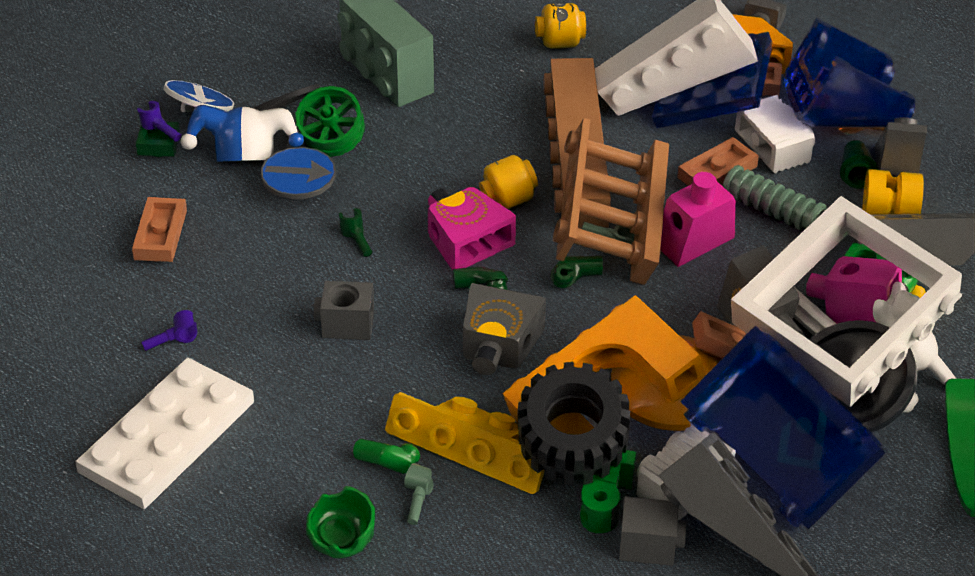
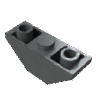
M895 118L894 123L888 122L876 143V164L878 170L890 171L893 177H897L900 172L919 173L927 126L917 125L918 121L912 118Z

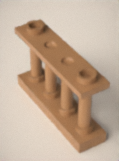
M583 118L577 130L569 132L564 146V152L568 153L569 157L561 219L557 221L553 233V242L558 243L556 259L564 261L573 244L581 245L627 259V263L631 264L630 281L645 285L659 264L669 144L654 140L648 152H642L640 155L589 140L590 119ZM586 155L635 169L636 174L640 175V181L638 184L586 169ZM583 184L632 198L633 203L637 204V211L631 213L581 198ZM579 214L629 228L630 233L634 234V241L630 244L579 229Z

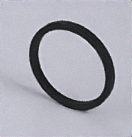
M314 84L262 103L253 109L263 111L280 108L303 99L308 93L320 88V85Z

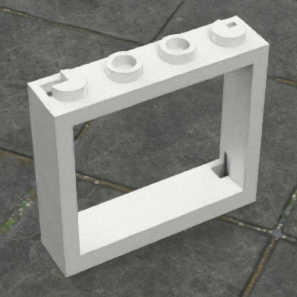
M840 196L731 299L732 323L851 407L867 391L872 393L875 390L880 377L889 368L895 369L903 362L908 349L917 340L922 342L930 335L935 322L944 313L949 315L953 312L954 304L962 297L960 293L962 273ZM847 234L930 288L850 368L768 312L786 292Z

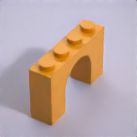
M635 295L624 304L616 306L608 316L593 327L582 331L573 342L558 353L550 355L543 364L527 376L516 380L502 394L511 416L518 423V403L521 402V393L524 387H531V378L537 373L543 377L546 376V368L555 365L557 369H563L564 362H574V367L582 368L584 362L592 364V371L598 372L601 368L621 367L632 369L646 377L672 403L703 381L705 374L700 354ZM580 413L562 414L550 422L557 430L573 435L583 434L594 428Z

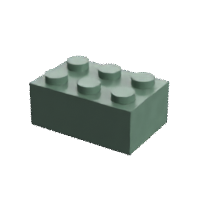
M339 0L340 12L337 16L341 27L339 48L346 61H350L364 78L369 79L379 89L380 93L384 97H388L397 107L434 93L433 34L394 0Z

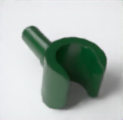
M354 208V217L346 218L340 212L341 234L345 237L353 238L365 257H369L372 254V250L363 234L361 210Z

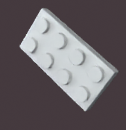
M187 357L75 461L77 472L145 510L254 403L253 390Z

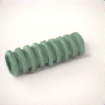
M740 165L734 166L728 172L723 182V187L733 195L736 201H743L744 205L748 207L753 206L759 212L763 210L764 214L768 216L774 214L775 219L779 221L784 219L785 224L789 226L795 224V228L800 231L806 229L827 209L824 203L816 204L815 199H806L802 193L795 195L793 189L788 188L785 190L784 185L780 183L775 185L773 180H765L764 176L760 174L754 175V172L749 169L744 171V167Z

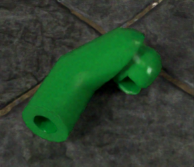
M359 439L353 448L355 459L377 464L400 474L407 473L410 465L418 463L421 457L418 448L409 443L398 447L377 441Z

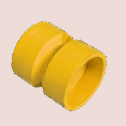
M868 169L864 184L862 210L868 214H921L924 188L923 174L900 172L897 177H893L890 171Z

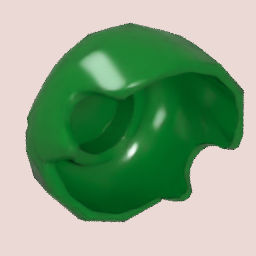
M345 486L341 492L328 495L323 493L307 514L306 535L314 549L319 553L337 559L354 556L366 547L374 535L375 507L367 494L351 486Z

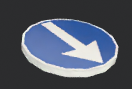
M171 80L166 81L163 88L168 95L182 102L181 112H193L194 107L198 105H208L224 111H230L234 107V102L229 97L198 84Z

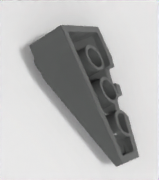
M714 431L658 475L664 482L661 484V489L676 507L682 505L689 514L779 575L818 576L792 537L784 530L777 533L773 527L776 523V519L772 514L773 510L766 500L760 499L756 494L751 495L749 493L746 481L750 477Z

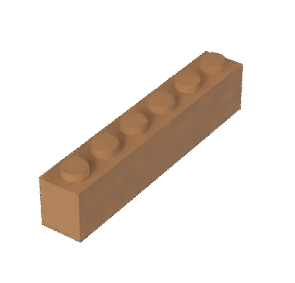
M593 58L551 59L550 73H544L543 76L544 95H546V117H553L548 118V140H555L550 141V164H557L552 165V187L559 188V190H554L555 213H562L569 154L564 152V146L571 130L576 131L583 118L590 119L588 139L604 144ZM586 155V169L608 175L605 160ZM583 184L581 198L610 206V192ZM579 214L578 228H582L583 222L609 227V222Z

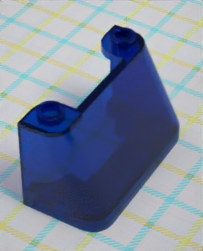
M819 18L815 19L783 76V85L796 118L811 127H886L888 122L894 123L895 118H911L916 107V100L912 94L906 91L901 92L889 86L895 74V69L892 68L893 60L889 54Z
M756 325L680 401L688 409L684 416L695 428L702 433L707 428L712 432L718 433L779 495L778 498L783 505L778 510L796 528L803 524L809 530L889 452L772 335Z

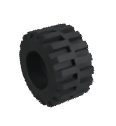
M564 362L563 369H557L555 365L547 367L546 376L543 377L537 373L531 378V387L525 386L521 393V402L518 403L519 444H521V453L525 460L531 459V468L535 472L540 473L542 470H545L546 479L555 482L557 477L564 478V485H574V479H582L583 485L593 483V475L598 474L601 479L609 475L610 465L617 467L622 461V452L626 453L631 412L629 410L627 394H622V385L617 379L610 382V373L602 368L598 372L592 371V364L583 362L582 368L574 367V362ZM580 413L593 419L597 426L586 433L573 435L557 430L550 422L562 414Z

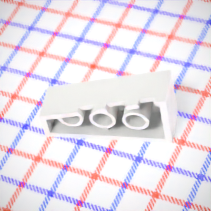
M696 0L595 68L597 92L619 116L758 62L752 39L721 0Z

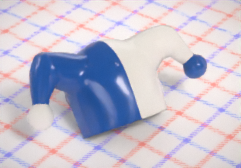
M198 105L193 110L187 132L181 138L183 148L191 150L197 145V134L203 128L207 129L214 135L217 162L266 160L273 155L274 134L278 130H283L289 136L288 142L291 147H300L304 142L303 135L297 132L291 113L284 108L258 111L250 107H237L230 111H224L208 105Z

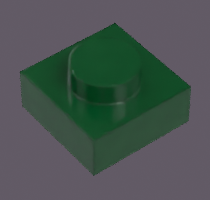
M166 121L168 125L180 133L179 122ZM141 126L136 141L137 155L174 157L178 142H175L157 128L146 130Z

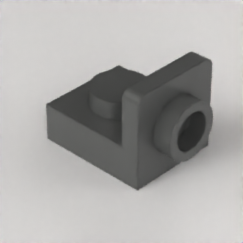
M748 0L745 5L744 16L762 18L779 31L786 15L787 5L776 3L773 0Z

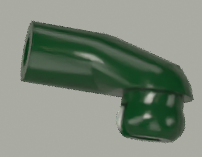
M566 256L564 261L560 260L552 269L551 281L559 288H569L582 276L602 275V256Z
M485 267L453 269L454 289L469 288L471 283L508 290L506 286L508 278L502 271Z

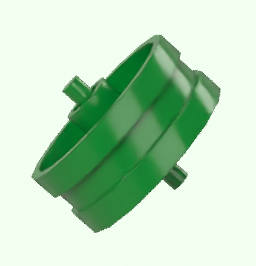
M336 86L320 87L308 93L299 103L296 111V125L304 137L306 147L317 149L329 155V157L340 156L351 151L363 137L365 122L360 104L356 97L345 88ZM332 103H340L342 105L336 109ZM351 108L357 114V117H342ZM309 116L319 120L305 126ZM342 126L351 127L346 134L342 132ZM322 130L319 139L312 138L309 135Z

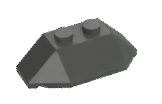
M975 213L870 214L948 265H963L975 253ZM853 238L857 243L862 244L861 242Z

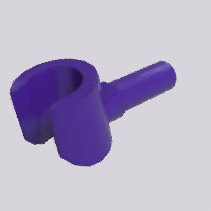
M149 101L150 110L148 111L137 108L141 126L144 129L152 130L157 128L175 142L181 139L182 135L162 119L158 102Z
M189 310L177 312L173 317L174 327L142 341L144 350L147 351L174 339L182 343L194 341L197 336V323L194 322L193 313Z

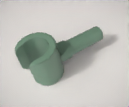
M583 222L581 228L630 244L634 241V234L630 233V229L619 225L612 229Z
M416 463L410 465L404 480V486L414 490L407 522L411 525L418 524L425 495H429L434 487L431 469Z

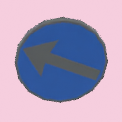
M296 147L278 151L267 158L261 167V178L266 189L279 197L308 199L322 194L332 186L336 178L335 163L329 155L317 149Z

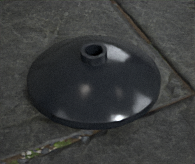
M863 320L841 322L820 331L810 341L850 368L889 327ZM911 348L908 349L905 359L897 368H889L880 377V381L872 393L867 391L851 407L830 393L824 433L842 437L862 436L878 431L898 418L909 405L917 385V365ZM795 367L792 368L789 382L824 389Z

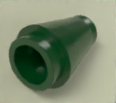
M853 140L848 142L844 148L840 176L850 187L862 189L864 188L867 170H878V167L866 145L862 141Z

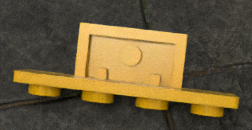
M402 392L393 396L385 426L387 433L530 494L539 491L545 470H542L540 473L535 472L531 468V459L525 460L523 457L521 444H519L518 424L515 423V419L512 416L501 412L489 413L477 408L478 404L475 401L465 397H454L437 406H433Z

